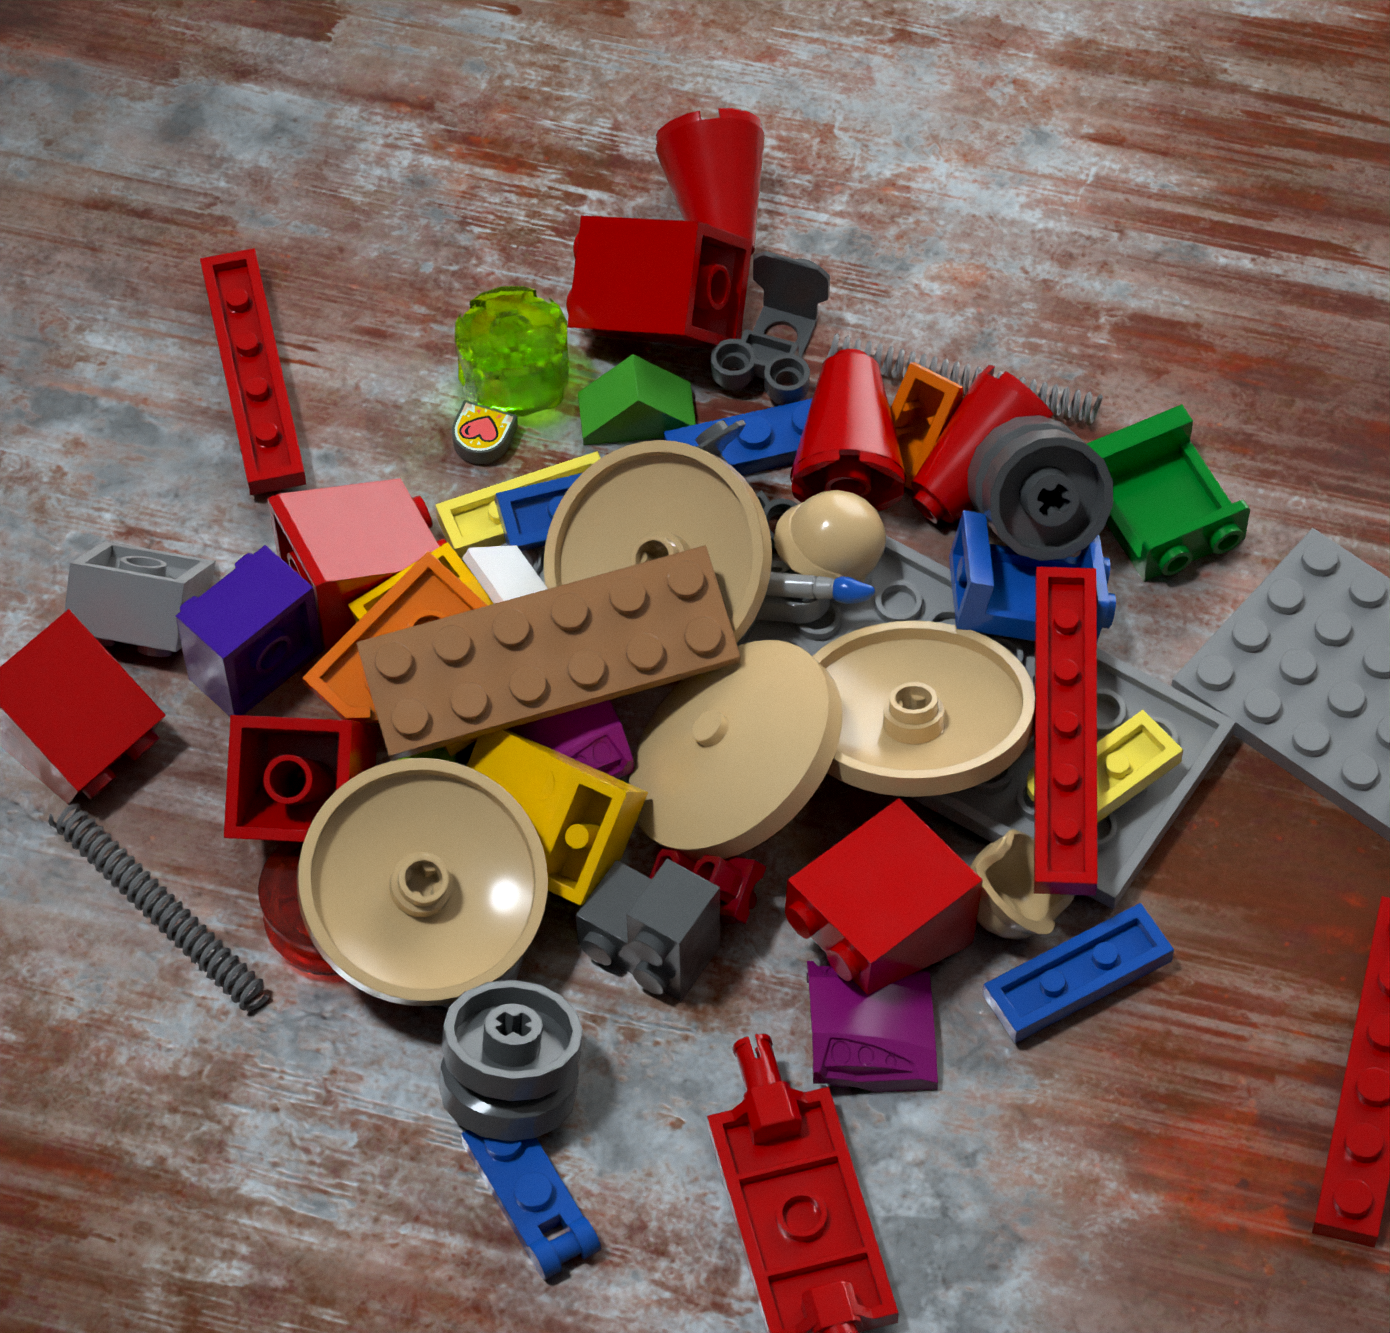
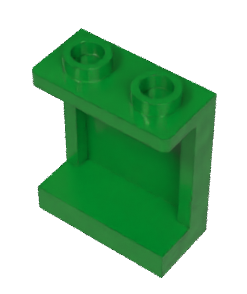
M1182 404L1086 443L1104 459L1113 480V507L1106 524L1144 582L1161 574H1176L1186 568L1190 562L1213 552L1216 554L1228 552L1246 537L1250 508L1245 500H1239L1234 503L1230 501L1190 441L1193 420Z

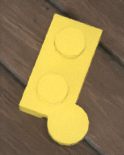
M1141 710L1097 742V823L1182 762L1183 749L1144 710ZM1034 767L1029 771L1026 780L1027 794L1033 802Z

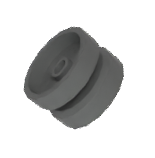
M1041 415L1015 417L994 428L976 447L968 468V496L975 512L985 514L987 526L1017 554L1038 561L1065 559L1086 548L1104 529L1113 507V480L1104 459L1065 424Z
M506 980L486 982L465 991L449 1007L443 1025V1059L440 1066L439 1091L444 1109L460 1126L481 1137L503 1141L534 1139L557 1129L572 1113L577 1095L578 1062L581 1055L583 1036L577 1011L563 996L540 984Z

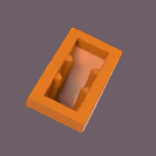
M910 362L890 408L906 473V483L904 486L913 490L911 482L963 399V386L915 362Z

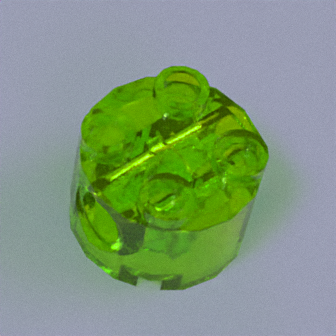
M500 286L480 293L470 301V309L464 313L463 317H461L460 313L455 322L458 380L466 397L471 402L515 414L517 417H525L545 409L555 408L561 404L564 398V389L569 381L567 320L560 306L551 298H549V303L544 299L538 298L536 290L524 286Z

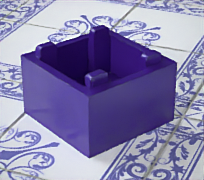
M266 545L254 554L247 553L235 563L233 571L200 597L193 596L180 606V612L175 616L188 679L229 717L230 715H244L323 651L313 587Z

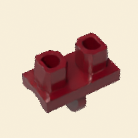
M662 849L658 853L649 877L650 879L655 876L668 858L720 887V922L746 924L750 914L749 910L753 909L757 903L756 893L752 890L755 884L763 878L766 866L756 860L738 857L722 859L718 856L704 855L698 861H693L674 850Z

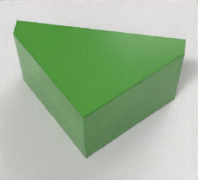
M634 354L578 392L583 445L664 438L665 431L696 425L691 383Z

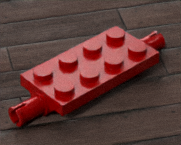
M755 1034L757 1048H755L756 1057L754 1056L749 1036L739 1039L733 1044L732 1050L737 1058L746 1092L742 1097L743 1101L732 1110L708 1115L707 1128L767 1333H860L898 1323L899 1312L829 1087L808 1092L791 1088L788 1082L782 1081L772 1048L773 1043L769 1035Z

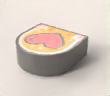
M464 400L452 425L453 446L456 453L463 460L473 464H488L500 459L508 450L518 428L517 415Z

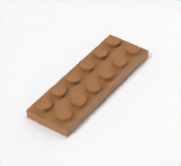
M706 545L356 642L390 761L739 664L741 658Z

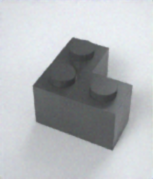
M668 858L652 879L616 860L576 914L578 944L594 961L603 965L613 963L631 973L637 983L649 992L658 995L664 992L681 1002L720 948V887Z

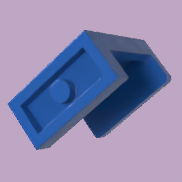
M963 510L949 554L956 629L973 630L975 632L1035 641L1036 567L1096 568L1097 641L1101 629H1109L1115 615L1116 597L1115 594L1108 593L1107 584L1110 576V559L1103 557L1100 535H1097L1086 548L1082 549L1077 557L1038 561L1019 555L1008 546L989 544L985 514Z

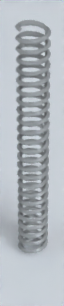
M838 333L834 335L826 359L837 352L840 337ZM849 335L845 337L842 350L849 349ZM858 338L854 349L860 350L861 340ZM871 341L867 342L864 351L868 356L871 354ZM880 343L877 346L874 359L879 364L881 375H884L886 372L889 379L897 375L899 381L902 382L910 362H915V351L910 353L907 366L902 375L905 350L902 348L899 351L892 371L894 348L890 346L881 368L883 345ZM925 353L921 355L919 365L925 367L927 359ZM936 356L932 358L929 370L935 373L938 361ZM947 358L943 360L939 375L947 378L949 364ZM958 361L954 363L949 380L955 383L958 382L960 366ZM969 363L965 365L959 385L963 386L964 395L967 393L971 369ZM980 366L976 368L971 384L975 380L976 376L982 372V368ZM1002 371L998 373L997 378L1003 374ZM1023 376L1020 378V381L1024 384L1026 383V379ZM1033 379L1029 388L1036 393L1037 381ZM1046 381L1042 383L1038 397L1045 404L1048 389ZM1058 384L1053 386L1047 406L1054 414V418L1062 412L1065 420L1071 418L1073 414L1076 423L1080 422L1083 417L1087 425L1093 423L1103 399L1102 394L1098 395L1090 415L1091 392L1086 394L1079 413L1080 389L1075 391L1068 410L1070 388L1068 386L1064 388L1057 407L1059 386Z
M71 804L64 809L57 823L54 822L53 815L49 814V825L52 828H56L59 835H64L65 841L72 843V847L75 850H80V855L87 858L89 864L95 865L96 871L103 873L106 880H111L112 886L119 888L120 894L127 895L128 901L135 903L136 909L143 911L144 917L151 918V923L154 926H159L161 933H167L168 940L175 941V946L178 949H183V954L191 957L192 963L199 964V969L202 972H207L208 978L215 980L216 986L219 988L223 987L224 994L231 995L234 1003H240L241 1010L251 1011L257 1009L268 1000L269 994H264L253 1005H245L244 1002L249 1001L260 992L263 987V979H255V971L246 972L247 964H238L239 956H230L231 948H222V940L214 941L215 933H206L207 925H198V917L190 918L191 910H182L183 903L181 901L174 902V894L166 895L167 887H158L159 879H150V871L142 872L143 864H135L134 856L127 857V849H119L118 841L111 842V834H103V826H96V819L94 818L88 819L87 811L80 812V804ZM75 808L73 814L68 819L63 821L66 815ZM83 816L81 821L75 827L71 828L74 822L78 818ZM91 823L90 827L79 836L80 832ZM99 831L95 838H93L90 842L87 843L89 838L95 832ZM104 839H106L103 845L99 847L97 850H95L98 844ZM114 846V848L112 849V851H111L107 856H105L104 858H102V857L104 856V854H105L111 847ZM122 853L121 857L111 865L113 860ZM127 862H129V864L127 865V867H126L125 869H123L120 873H118V872L120 871V869H121ZM138 868L136 873L126 881L129 875ZM143 877H145V879L142 881V883H140L137 887H135V885H136ZM153 884V886L151 887V889H150L146 894H144V895L142 896V894L145 892V890H146L150 885ZM159 892H161V894H160L153 902H151L152 899H153ZM169 899V901L167 902V904H166L162 909L159 910V908L161 907V905H162L165 901H167V900ZM177 907V909L168 918H166L169 915V913ZM183 915H185L184 918H183L177 925H175L176 922H177ZM193 922L190 928L183 933V931L189 926V924ZM169 923L168 928L166 929L164 925ZM201 930V932L193 940H191L193 936ZM177 931L176 936H173L172 932ZM186 938L184 944L180 943V940ZM206 939H208V941H207L201 948H199V947L201 946V944H202ZM193 946L192 952H190L188 948ZM215 946H217V947L215 948V950H214L211 954L208 955V953H209ZM225 953V955L222 957V959H220V960L216 963V961ZM199 954H201L200 960L196 958ZM233 961V963L224 971V969ZM209 962L208 967H205L204 963ZM218 969L216 975L212 974V971ZM241 969V971L232 979V977ZM226 977L224 983H222L220 979ZM234 984L232 991L229 990L228 987ZM243 992L240 998L236 996V994Z

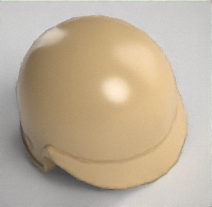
M840 490L821 492L810 497L805 502L791 507L783 513L776 523L774 544L778 555L796 573L834 579L845 576L860 582H864L866 576L876 567L884 553L886 543L885 527L877 510L866 499L854 493Z
M1015 829L1009 830L1003 837L986 846L970 865V868L983 879L977 922L985 930L1002 938L1015 940L1051 933L1055 927L1054 920L1069 906L1075 896L1034 894V839L1026 833Z

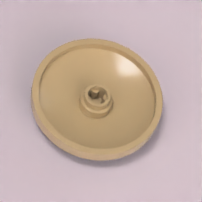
M653 440L630 444L605 455L588 467L570 486L560 501L551 521L545 543V585L549 589L706 545L737 643L755 620L767 592L772 564L770 529L765 512L752 487L739 472L721 458L698 447L676 441Z
M932 621L881 623L840 636L822 647L812 656L834 679L842 702L840 739L827 773L851 786L879 794L905 797L935 796L965 790L990 780L1011 766L1020 757L1031 739L1035 721V691L1031 677L1019 659L1008 649L991 638L973 630L956 629V625Z
M779 640L753 641L738 645L741 657L739 664L683 679L659 705L637 744L633 756L634 771L630 773L629 784L648 792L637 823L645 834L661 848L678 851L693 861H698L704 855L718 856L726 859L741 854L761 844L781 830L813 796L829 770L836 753L842 728V702L837 685L830 673L799 646Z
M407 758L377 765L358 774L337 789L323 804L308 829L297 871V895L301 916L314 946L324 960L341 977L358 989L389 1002L411 1006H438L454 1003L465 991L486 982H496L502 979L520 961L529 948L544 914L548 890V873L544 849L531 819L522 806L509 792L486 775L455 762L432 758Z

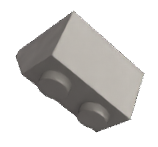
M103 541L70 563L65 611L70 609L103 647L113 646L118 641L137 645V652L154 657L171 656L172 652H177L182 648L175 616L180 612V606L193 596L200 597L209 590L216 561Z

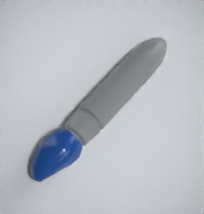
M771 572L766 595L807 599L834 598V600L841 603L857 604L870 599L875 594V588L845 576L834 579L823 576Z

